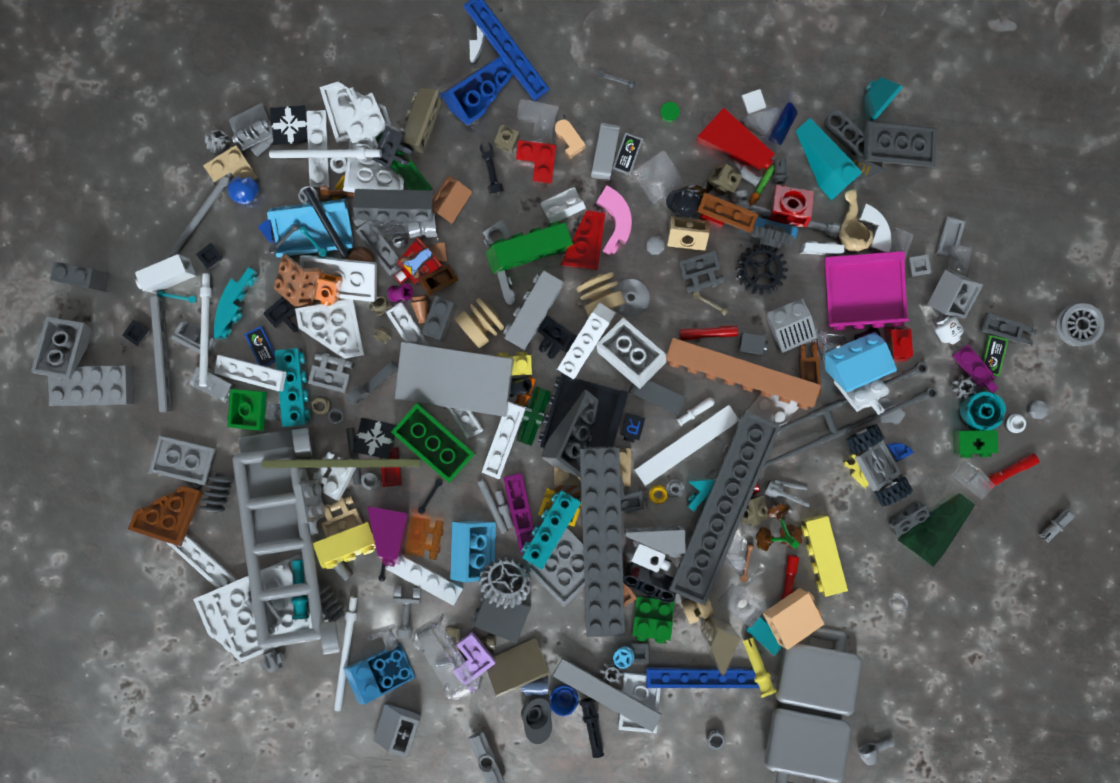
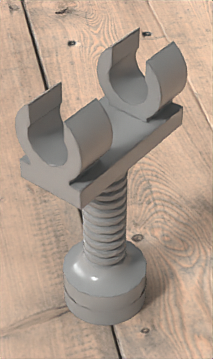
M394 586L393 602L403 603L402 626L397 628L396 637L412 638V629L409 628V608L411 603L420 604L421 588H413V598L402 597L403 587Z

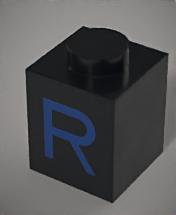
M629 413L625 414L620 433L621 436H624L623 440L633 443L635 439L640 440L645 422L644 417Z

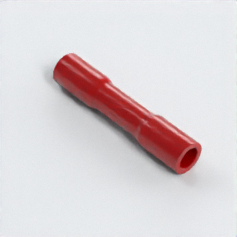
M728 325L715 328L680 329L679 335L682 341L710 337L738 336L737 325Z
M1032 453L1006 469L982 479V482L987 489H990L1007 478L1039 464V458L1035 453Z
M788 555L781 600L793 593L799 563L798 556Z

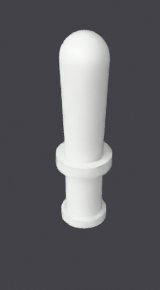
M708 397L693 409L686 410L687 413L676 418L679 425L683 426L682 424L690 419L694 420L696 415L713 406L715 403L714 399Z

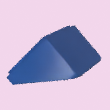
M267 219L258 228L268 242L275 244L271 220Z

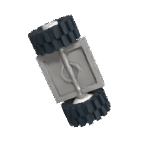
M873 424L851 435L846 441L853 454L862 452L855 459L879 503L884 507L894 504L896 501L902 500V498H906L907 495L913 492V489L905 476L896 478L901 472L883 441L885 437L878 424Z

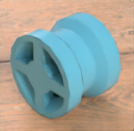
M628 646L620 647L613 656L615 665L619 668L629 667L635 658L634 651Z

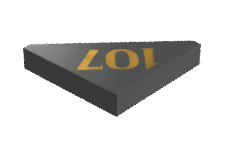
M841 149L862 172L852 183L885 171L883 167L869 161H864L863 158Z

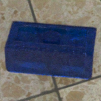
M791 102L785 105L768 138L780 146L798 114V111Z

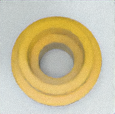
M656 485L650 489L649 498L655 504H663L668 498V492L665 487ZM657 491L662 493L660 498L655 497Z

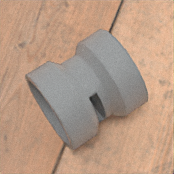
M747 190L728 194L732 204L751 210L750 203L747 202Z

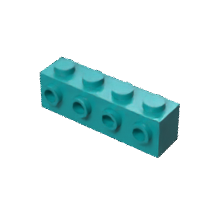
M300 348L275 350L276 369L286 372L284 390L279 391L282 427L309 425V421H311V411L307 408L309 391L305 388L308 378L307 372L303 368V363L306 362L305 353Z
M562 489L559 493L555 492L551 499L553 503L551 508L545 509L541 516V519H543L541 525H536L531 533L534 536L530 543L526 542L521 550L524 553L522 558L540 569H543L581 504V500Z

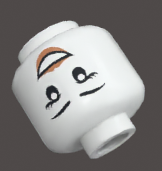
M944 315L936 320L934 331L941 342L954 344L961 339L960 336L964 329L957 317Z

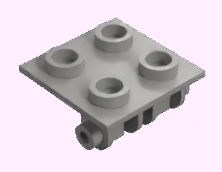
M263 103L229 119L234 133L231 136L232 140L238 144L240 151L272 136V127Z

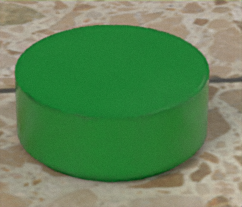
M666 102L660 110V116L666 122L675 121L680 113L678 105L674 102Z

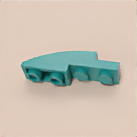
M248 267L239 281L230 279L225 287L215 315L214 337L216 339H226L232 331L231 327L234 322L237 323L243 315L241 312L244 308L239 306L238 303L244 301L247 296V290L250 286L253 287L258 280L257 276L259 273L254 269Z

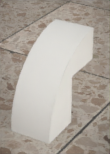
M868 204L863 205L858 215V221L874 227L873 241L868 250L876 253L890 252L891 232L886 219L874 207Z

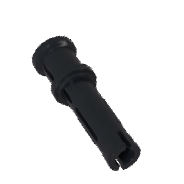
M591 697L584 698L579 701L583 711L582 720L587 726L592 757L600 758L604 756L597 723L599 714L596 713L594 704L596 700Z

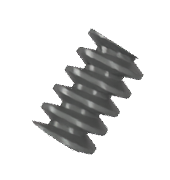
M211 471L215 476L208 477V479L213 481V484H206L211 490L204 491V494L209 497L202 499L206 506H200V509L219 513L225 511V507L222 505L227 504V500L223 497H228L230 494L226 490L232 488L227 482H233L234 478L222 472Z
M323 582L319 585L322 614H325L323 621H336L343 617L346 612H339L342 605H335L338 598H331L334 591L327 592L330 585H323Z

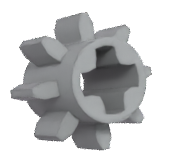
M213 130L210 131V135L205 136L206 148L210 152L221 154L224 152V149H229L230 141L228 140V135L223 131Z
M958 376V381H952L954 388L951 391L957 393L956 398H961L963 395L965 399H968L970 393H976L974 386L977 384L970 381L971 376H967L965 380L963 376ZM966 384V388L962 390L961 387Z
M273 649L262 654L263 660L259 663L262 671L266 669L269 673H272L282 668L281 663L285 659L282 652L277 653Z
M613 660L609 664L604 662L605 669H600V673L605 674L602 677V681L607 679L610 685L614 681L620 683L619 676H624V672L619 671L621 668L617 667ZM608 670H615V675L609 674Z

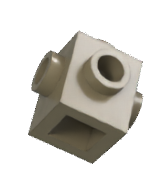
M720 164L714 166L707 182L715 188L716 192L725 195L734 193L738 189L742 176L736 172L737 170L728 164Z
M764 496L750 498L741 520L742 523H750V526L760 525L762 520L768 519V510Z

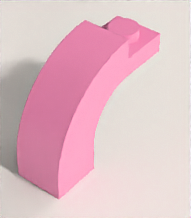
M606 186L596 205L609 212L615 223L614 233L602 251L603 254L609 257L611 253L615 254L620 244L617 243L618 241L626 244L631 231L632 218L624 198L617 191Z

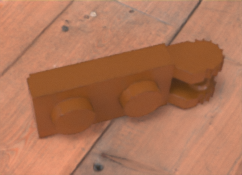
M817 342L811 343V358H806L805 344L800 345V379L821 385Z

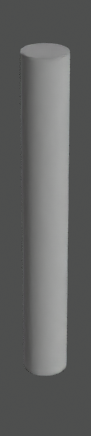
M485 480L477 482L501 534L508 532L507 526L500 515Z

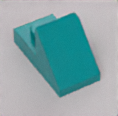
M714 478L687 480L698 490L697 493L693 492L687 498V506L692 511H695L707 497L715 481Z

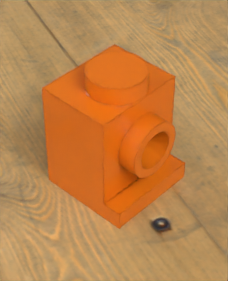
M323 273L317 279L316 299L321 300V304L330 306L339 300L342 278Z

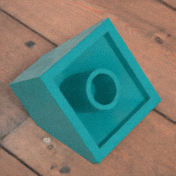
M882 77L877 81L872 80L865 88L867 90V93L864 95L865 121H874L902 90L903 86Z

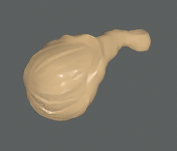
M848 189L844 196L850 205L845 213L843 222L840 224L838 236L841 244L845 245V250L851 253H858L870 247L874 235L867 226L858 221L856 190Z

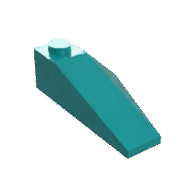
M811 118L796 130L819 188L832 201L856 180L862 172Z

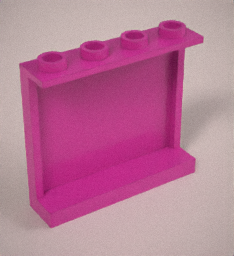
M905 251L825 257L829 327H833V331L845 330V326H853V329H865V325H873V328H882L887 323H892L893 327L904 326V322H909L904 264Z

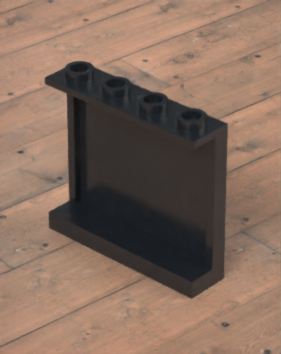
M561 373V376L557 377L554 388H557L555 396L551 395L549 406H551L550 414L546 413L544 418L545 431L539 435L538 443H541L540 448H545L550 436L584 390H587L599 400L595 423L591 425L590 430L592 440L588 442V447L614 446L629 392L619 391L577 378L572 379Z

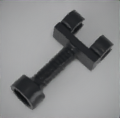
M488 142L490 150L484 152L481 143L480 151L484 154L482 159L486 161L491 182L488 186L489 194L504 191L503 184L497 181L495 166H493L494 162L492 159L495 157L494 153H492L493 147Z

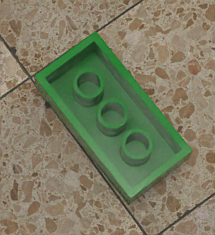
M557 221L548 224V227L542 230L541 227L531 229L530 233L525 235L522 232L512 235V238L506 241L505 238L495 240L494 244L489 245L490 248L485 252L492 274L564 252L573 245L566 223L559 224Z
M416 403L391 431L392 434L448 483L458 475L476 454L420 403Z

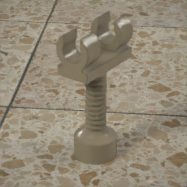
M446 627L445 636H456V647L446 646L445 655L460 656L461 650L457 647V642L463 639L461 638V627ZM495 635L478 638L487 650H495Z

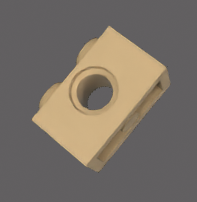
M671 216L667 246L705 251L709 237V220Z

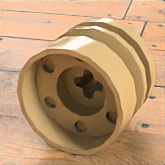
M613 272L592 277L576 288L578 293L587 291L586 294L580 297L581 300H591L584 307L588 317L591 316L598 303H601L610 310L626 303L621 291L613 293L611 291L612 288L618 285L617 281L609 284L607 282L615 277Z
M478 297L475 300L481 306L478 310L471 303L469 305L473 311L471 316L463 310L454 319L477 347L481 349L490 341L486 332L489 331L496 336L497 333L492 327L497 325L501 331L505 327L492 307Z

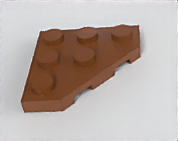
M186 486L177 488L175 492L162 496L153 501L151 505L136 510L128 530L181 547L203 492Z

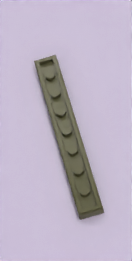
M296 459L262 461V468L421 467L420 459Z

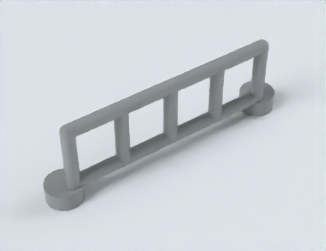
M308 428L292 430L294 446L241 453L233 457L258 646L262 649L321 639L323 654L327 655L340 652L336 621L325 623L323 621L312 536L309 523H300L294 487L293 492L255 498H250L246 464L259 463L263 460L312 458ZM290 468L292 486L300 482L298 470L302 468ZM295 503L300 537L256 544L252 510ZM301 549L306 583L262 589L258 555ZM308 594L312 628L269 636L264 601Z

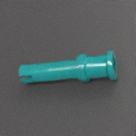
M292 560L293 585L305 583L303 560ZM306 595L292 597L291 603H293L294 614L292 620L309 618V614H307V602L309 600Z

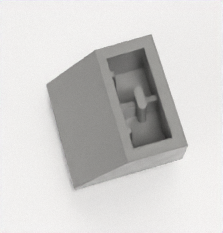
M385 703L373 741L388 752L407 758L422 715Z

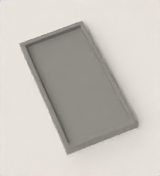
M403 341L401 342L395 399L505 417L508 411L514 358Z
M297 428L238 438L240 453L294 446L292 430ZM262 462L245 465L250 498L293 492L290 468H262ZM295 503L252 510L256 544L300 537ZM313 534L311 535L312 542H315V536Z

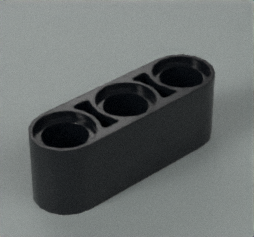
M634 562L627 564L623 577V583L626 586L667 603L673 602L676 597V593L668 590L673 577L659 571L655 572Z

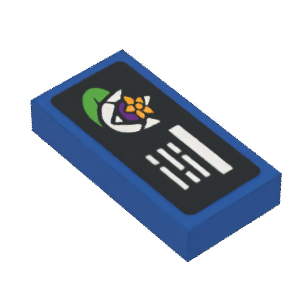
M263 326L244 334L259 365L267 367L276 362L275 350Z

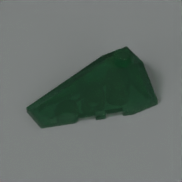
M958 493L934 511L929 512L930 517L911 528L907 533H903L897 541L923 562L934 567L952 543L975 504L961 493Z

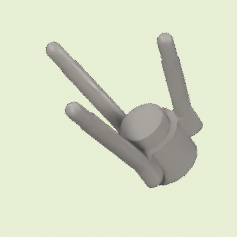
M777 479L768 482L764 494L768 495L767 498L776 504L782 503L777 498L783 496L806 507L810 506L809 503L783 492L784 488L781 487L807 490V486L782 482Z

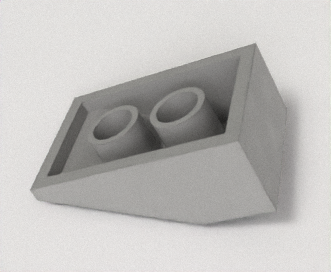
M46 317L31 373L70 380L87 349L92 329L84 323Z
M682 526L624 528L626 537L664 554H668L669 557H681V554L686 553L685 530Z

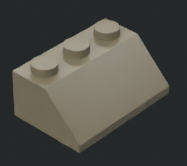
M419 88L418 93L415 92L413 95V107L411 110H408L405 117L407 123L401 131L406 133L402 143L414 148L415 151L424 153L443 102L440 91Z

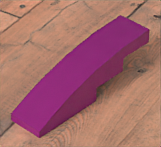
M521 473L503 477L520 554H523L521 550L526 542L530 543L534 536L531 533L535 527Z

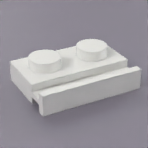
M806 241L805 244L800 246V253L838 256L844 253L845 245H837L836 242L820 244L818 241Z

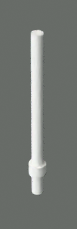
M358 147L355 150H270L269 156L270 158L357 157V159H367V157H381L382 151L381 149H367L366 147Z
M208 273L202 275V288H200L202 306L199 386L203 387L207 386L210 298L212 297L210 274Z
M350 596L348 611L345 614L346 627L334 703L335 711H341L346 681L343 668L348 666L353 626L357 618L356 605L358 597Z

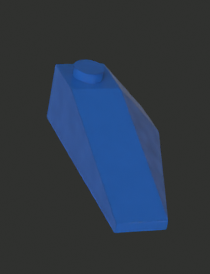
M499 56L443 91L441 96L449 110L466 125H469L484 115L488 106L495 100L497 94L506 85L513 73Z

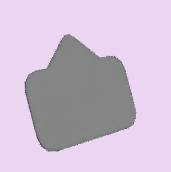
M882 398L879 402L885 410L896 406L887 398ZM898 409L880 417L881 423L892 422L898 425L904 418L905 412L902 409Z

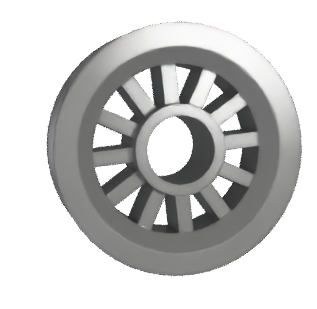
M1086 303L1070 305L1063 309L1057 318V333L1069 345H1090L1101 337L1104 331V319L1101 312L1093 305ZM1079 320H1080V321L1082 322V324H1083V327H1082L1081 330L1078 328V325H1077Z

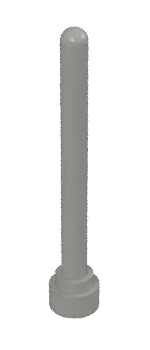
M750 205V211L766 217L770 216V209ZM810 220L807 227L823 231L828 237L836 239L840 224L835 222L823 224Z

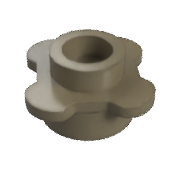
M377 296V300L375 302L371 301L369 308L380 316L387 309L391 308L392 303L386 301L384 296Z

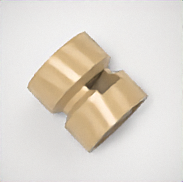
M688 598L680 601L689 625L700 621V617L706 619L715 615L709 598L705 605Z

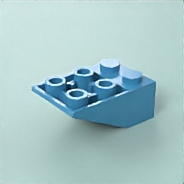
M400 643L343 668L358 704H367L415 678Z

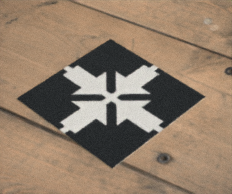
M305 105L270 108L273 145L308 142Z
M361 418L353 452L388 459L394 434L391 431L397 425Z

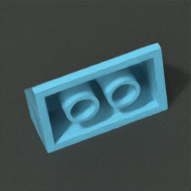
M876 332L825 353V370L846 393L897 371L887 343Z
M452 522L450 580L460 582L480 581V574L483 572L484 567L489 565L491 560L495 562L496 522Z

